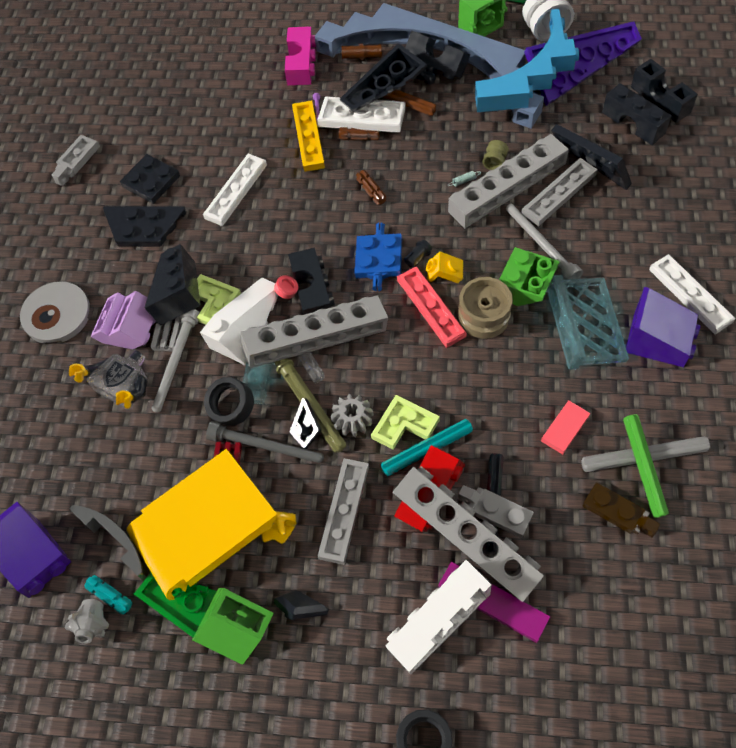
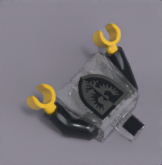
M134 350L128 359L118 354H113L109 358L93 365L72 364L69 367V376L75 375L74 380L81 383L84 378H87V382L94 391L127 410L131 409L134 402L144 398L146 395L147 376L140 367L146 357L137 350Z

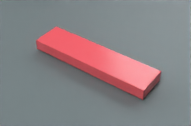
M417 266L397 276L398 283L446 348L466 338V331Z

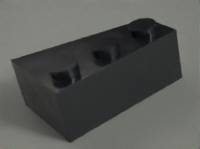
M181 244L168 248L160 255L144 307L160 326L201 306L196 264Z

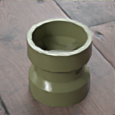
M500 140L489 142L486 149L487 153L482 161L488 170H494L505 162L509 151L507 144Z

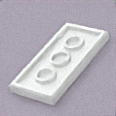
M325 97L317 120L318 127H348V129L400 132L406 102L376 100L353 112L340 101V97Z

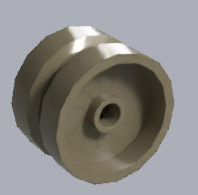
M478 277L469 281L462 288L459 295V323L469 335L480 339L493 338L500 335L507 328L513 303L512 293L507 285L495 278Z

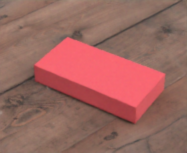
M568 400L543 435L541 442L563 455L589 418L590 413Z

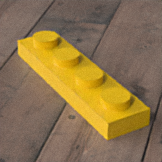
M312 101L292 104L304 172L323 169L325 165Z

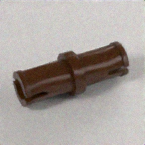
M359 43V46H341L342 59L360 58V60H364V58L382 57L381 44L363 45V43Z

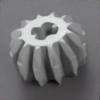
M348 394L347 400L339 397V405H333L332 407L334 413L331 415V420L335 423V429L337 431L342 430L344 436L352 432V435L356 437L357 431L365 434L366 426L372 425L371 417L373 416V409L369 408L370 403L368 400L362 401L360 395L352 399V396Z

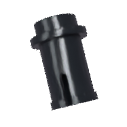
M426 240L418 241L416 247L404 258L405 263L409 267H416L425 256L431 254L432 246Z

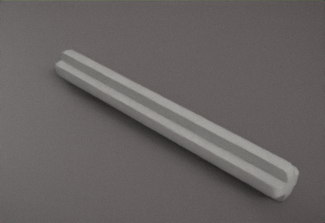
M703 436L650 445L648 448L654 461L707 452L710 448L708 438ZM632 449L586 456L581 460L582 468L585 472L636 464Z

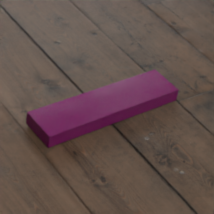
M451 562L438 587L440 588L447 581L451 573L460 566ZM491 584L490 595L477 607V610L536 643L550 618L547 614L522 602Z

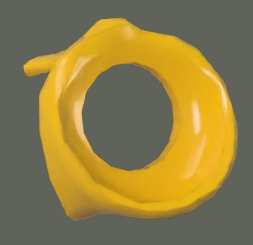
M275 511L278 517L261 536L263 542L273 539L283 544L297 524L296 514Z

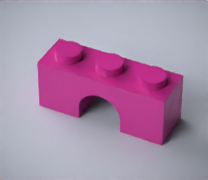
M289 27L287 30L289 56H286L285 59L287 85H311V78L315 76V65L312 63L316 61L315 49H313V47H316L315 35H312L311 27Z

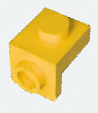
M439 252L426 265V271L428 272L427 281L432 282L437 277L459 283L463 279V260Z

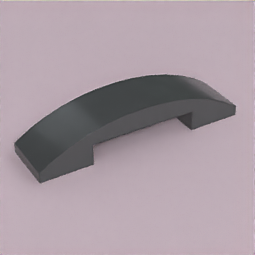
M72 505L69 508L93 533L103 526L128 550L120 559L142 581L147 578L148 570L145 561L130 537L116 523L90 508Z

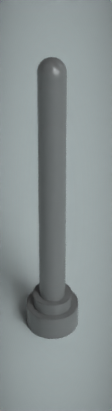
M211 421L207 428L206 439L218 442L219 440L223 441L226 439L321 463L324 460L322 453L228 430L220 422Z

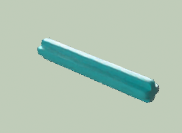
M464 419L382 462L381 468L386 476H390L424 458L431 445L441 449L471 433L473 427L468 419Z

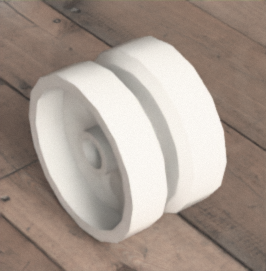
M567 0L526 1L523 6L522 16L536 39L548 42L551 35L549 28L551 9H559L561 17H564L565 29L563 32L565 33L574 20L575 13Z

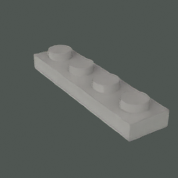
M578 159L522 209V214L539 227L595 177L597 169L583 159Z
M343 459L318 552L319 560L345 565L369 463Z

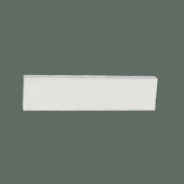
M247 154L203 213L204 219L223 226L267 166L266 160Z
M669 254L650 266L649 270L689 310L698 314V318L715 335L734 322L735 317Z

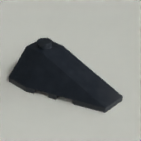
M398 43L340 98V101L351 111L355 112L413 81L427 67V64Z

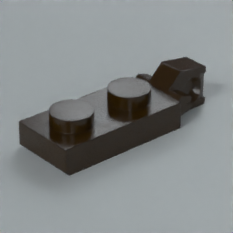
M597 482L582 505L587 510L629 534L631 532L639 534L641 531L653 538L660 527L658 522L648 517L650 513L644 510V508Z

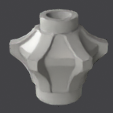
M86 599L82 601L77 612L69 615V622L66 623L65 629L74 633L77 642L87 644L95 637H104V629H108L109 624L104 619L103 604L98 600Z

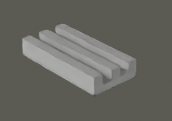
M180 316L175 319L169 346H167V341L171 331L172 320L165 323V327L164 324L160 326L156 323L151 343L152 350L173 351L182 326Z

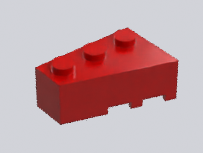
M431 445L420 467L422 466L434 476L430 481L438 488L443 484L451 490L455 482L460 478L465 464L458 458ZM422 487L418 491V499L421 502L427 503L433 499L434 494L431 488ZM403 501L394 517L422 532H427L428 529L432 530L434 528Z

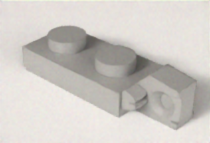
M80 135L56 161V170L52 174L55 183L63 186L69 181V177L72 178L100 147L98 141Z
M463 485L458 494V500L464 501L476 511L474 516L486 520L490 524L520 538L523 537L534 513L479 487L477 490Z

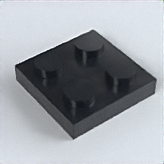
M146 154L119 182L126 190L154 204L180 177V173L177 169Z

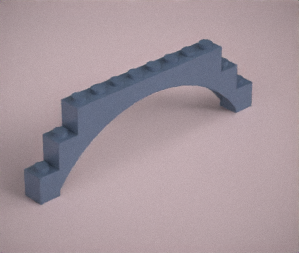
M385 3L381 5L373 17L355 12L344 27L326 21L315 35L317 52L334 58L336 54L342 52L341 46H359V43H363V45L407 44L411 31H415L435 39L436 42L433 49L444 51L446 45L471 54L468 63L481 70L490 79L514 72L525 65L526 59L525 50ZM533 93V98H529L528 108L511 109L513 112L512 122L532 129L542 112L544 97Z

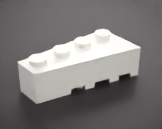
M465 560L459 568L451 573L447 581L440 588L435 589L429 595L428 601L421 608H416L408 616V622L402 629L396 628L387 637L389 642L386 648L412 674L490 595L491 584Z

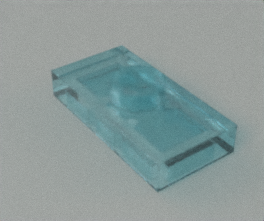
M248 361L246 362L243 383L247 384L252 390L254 404L265 405L272 363L250 368Z

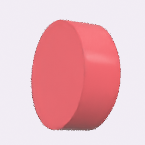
M283 275L276 281L274 289L280 297L291 299L297 293L299 286L294 278Z

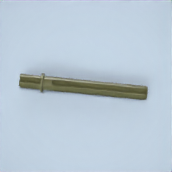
M288 358L273 362L277 367V373L282 374L300 403L302 398L308 399L321 428V434L335 453L343 451L347 446L345 441L293 367L294 362Z

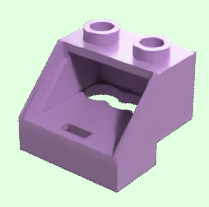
M137 291L126 297L118 292L110 296L104 305L91 337L104 344L128 349H135L145 345L150 338L149 330L156 322L144 308L147 297Z

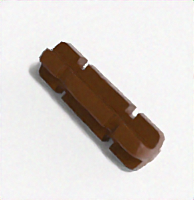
M348 127L339 128V138L341 140H348V138H351V140H368V138L378 140L380 137V131L348 129Z
M365 170L356 174L357 181L369 196L373 198V201L377 205L385 203L386 195L380 190L375 181L369 177L370 175Z

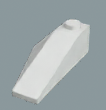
M264 278L259 279L214 314L200 332L208 347L246 365L248 361L242 347L241 331L251 327L268 325L267 318L270 311L273 310L278 297L274 289L275 283Z

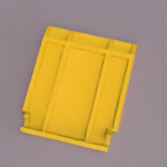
M225 449L141 510L143 514L133 520L128 525L126 531L166 598L174 600L172 595L174 589L181 588L182 591H186L187 585L190 587L266 531L278 515L229 451Z

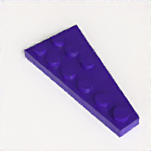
M635 22L568 37V39L574 40L575 48L578 47L579 60L575 61L574 70L556 72V79L552 80L551 89L540 90L541 95L544 97L545 105H549L637 45L642 38ZM546 43L525 49L524 53L528 63L539 54Z

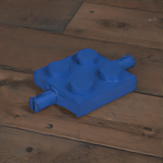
M384 223L376 224L375 235L357 236L355 277L373 279L372 289L374 291H377V287L378 291L382 290V279L401 275L402 235L401 233L384 234Z

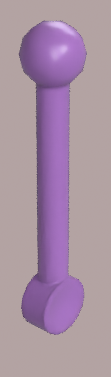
M314 93L313 100H315L316 124L318 126L320 94Z

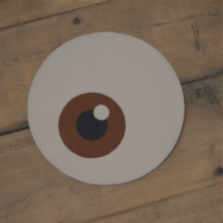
M48 283L33 291L24 301L20 311V322L25 332L37 342L44 344L46 342H64L77 335L84 328L88 321L90 303L83 290L72 283Z

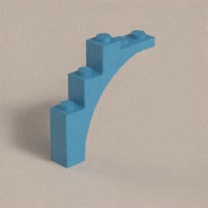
M551 9L549 22L551 35L544 48L535 58L512 73L475 82L477 112L528 108L529 98H533V90L551 89L552 80L556 79V72L574 70L575 61L579 60L578 47L575 48L574 40L568 39L567 33L563 32L565 20L564 17H561L559 9Z

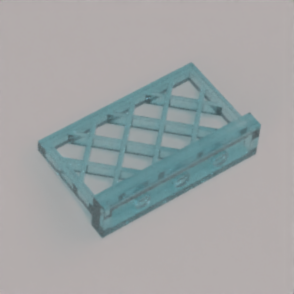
M554 275L547 292L568 370L578 369L580 365L627 362L629 359L605 278L564 280L562 275ZM589 286H599L601 294L598 296L587 288ZM567 287H574L580 293L575 297L567 291ZM584 294L592 299L594 303L589 306L579 298ZM597 303L606 309L607 314L605 316L593 309ZM574 305L586 311L583 317L573 312L572 307ZM588 314L600 321L597 327L585 320ZM603 323L612 329V336L599 329ZM580 324L592 332L588 338L579 332L578 327ZM594 334L606 341L603 347L590 340ZM608 344H611L618 349L619 355H613L605 350ZM588 345L598 354L586 357L584 347Z

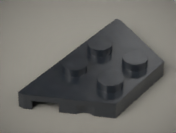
M185 206L103 207L118 247H161L166 241L167 236L176 228L175 223L181 216L185 217L187 213Z

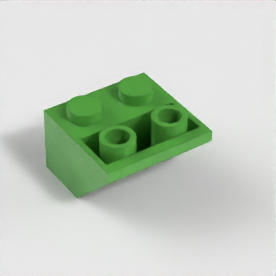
M515 247L499 279L511 291L512 304L522 306L543 301L560 261Z
M218 588L192 640L243 665L262 639L273 616V612L225 588Z

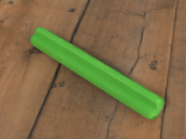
M637 414L626 416L623 418V422L654 518L666 516L669 511L639 416Z

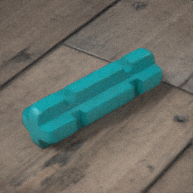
M96 575L87 579L84 587L92 594L96 592V597L110 607L114 605V609L120 614H125L130 610L132 601L126 596L122 598L120 592L106 582L102 584L103 580Z

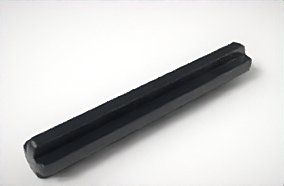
M492 453L489 458L487 490L501 496L504 457L502 454ZM493 525V526L497 529V532L495 533V535L498 537V528H499V527ZM488 541L483 545L482 551L484 554L494 555L497 551V545L493 541Z

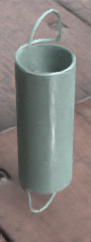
M471 171L453 178L451 183H454L453 185L457 187L477 178L476 172Z

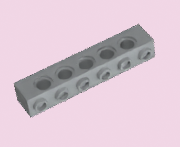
M552 134L544 139H539L528 149H523L517 156L506 160L501 166L488 171L482 178L472 181L466 188L452 194L449 198L448 212L464 229L565 165L569 149Z
M378 295L364 297L358 301L341 303L332 308L319 309L313 313L296 315L287 320L274 321L268 325L248 328L245 331H241V342L250 368L386 331L388 316Z
M422 466L418 470L412 467L392 493L523 602L544 575L538 571L541 566L530 556L523 559L516 552L519 547L507 537L504 541L499 539L495 535L497 529L488 521L484 520L480 523L474 518L473 515L476 511L464 501L461 505L456 503L452 499L455 494L445 485L441 484L438 488L430 480L434 476ZM422 487L432 489L434 496L430 502L424 503L418 499V491ZM444 505H451L454 508L455 513L450 520H443L439 516V510ZM466 523H472L476 528V532L471 538H465L461 535V528ZM488 541H493L497 545V551L492 556H486L482 551L483 545ZM511 559L517 560V571L513 574L506 573L504 570L505 563Z

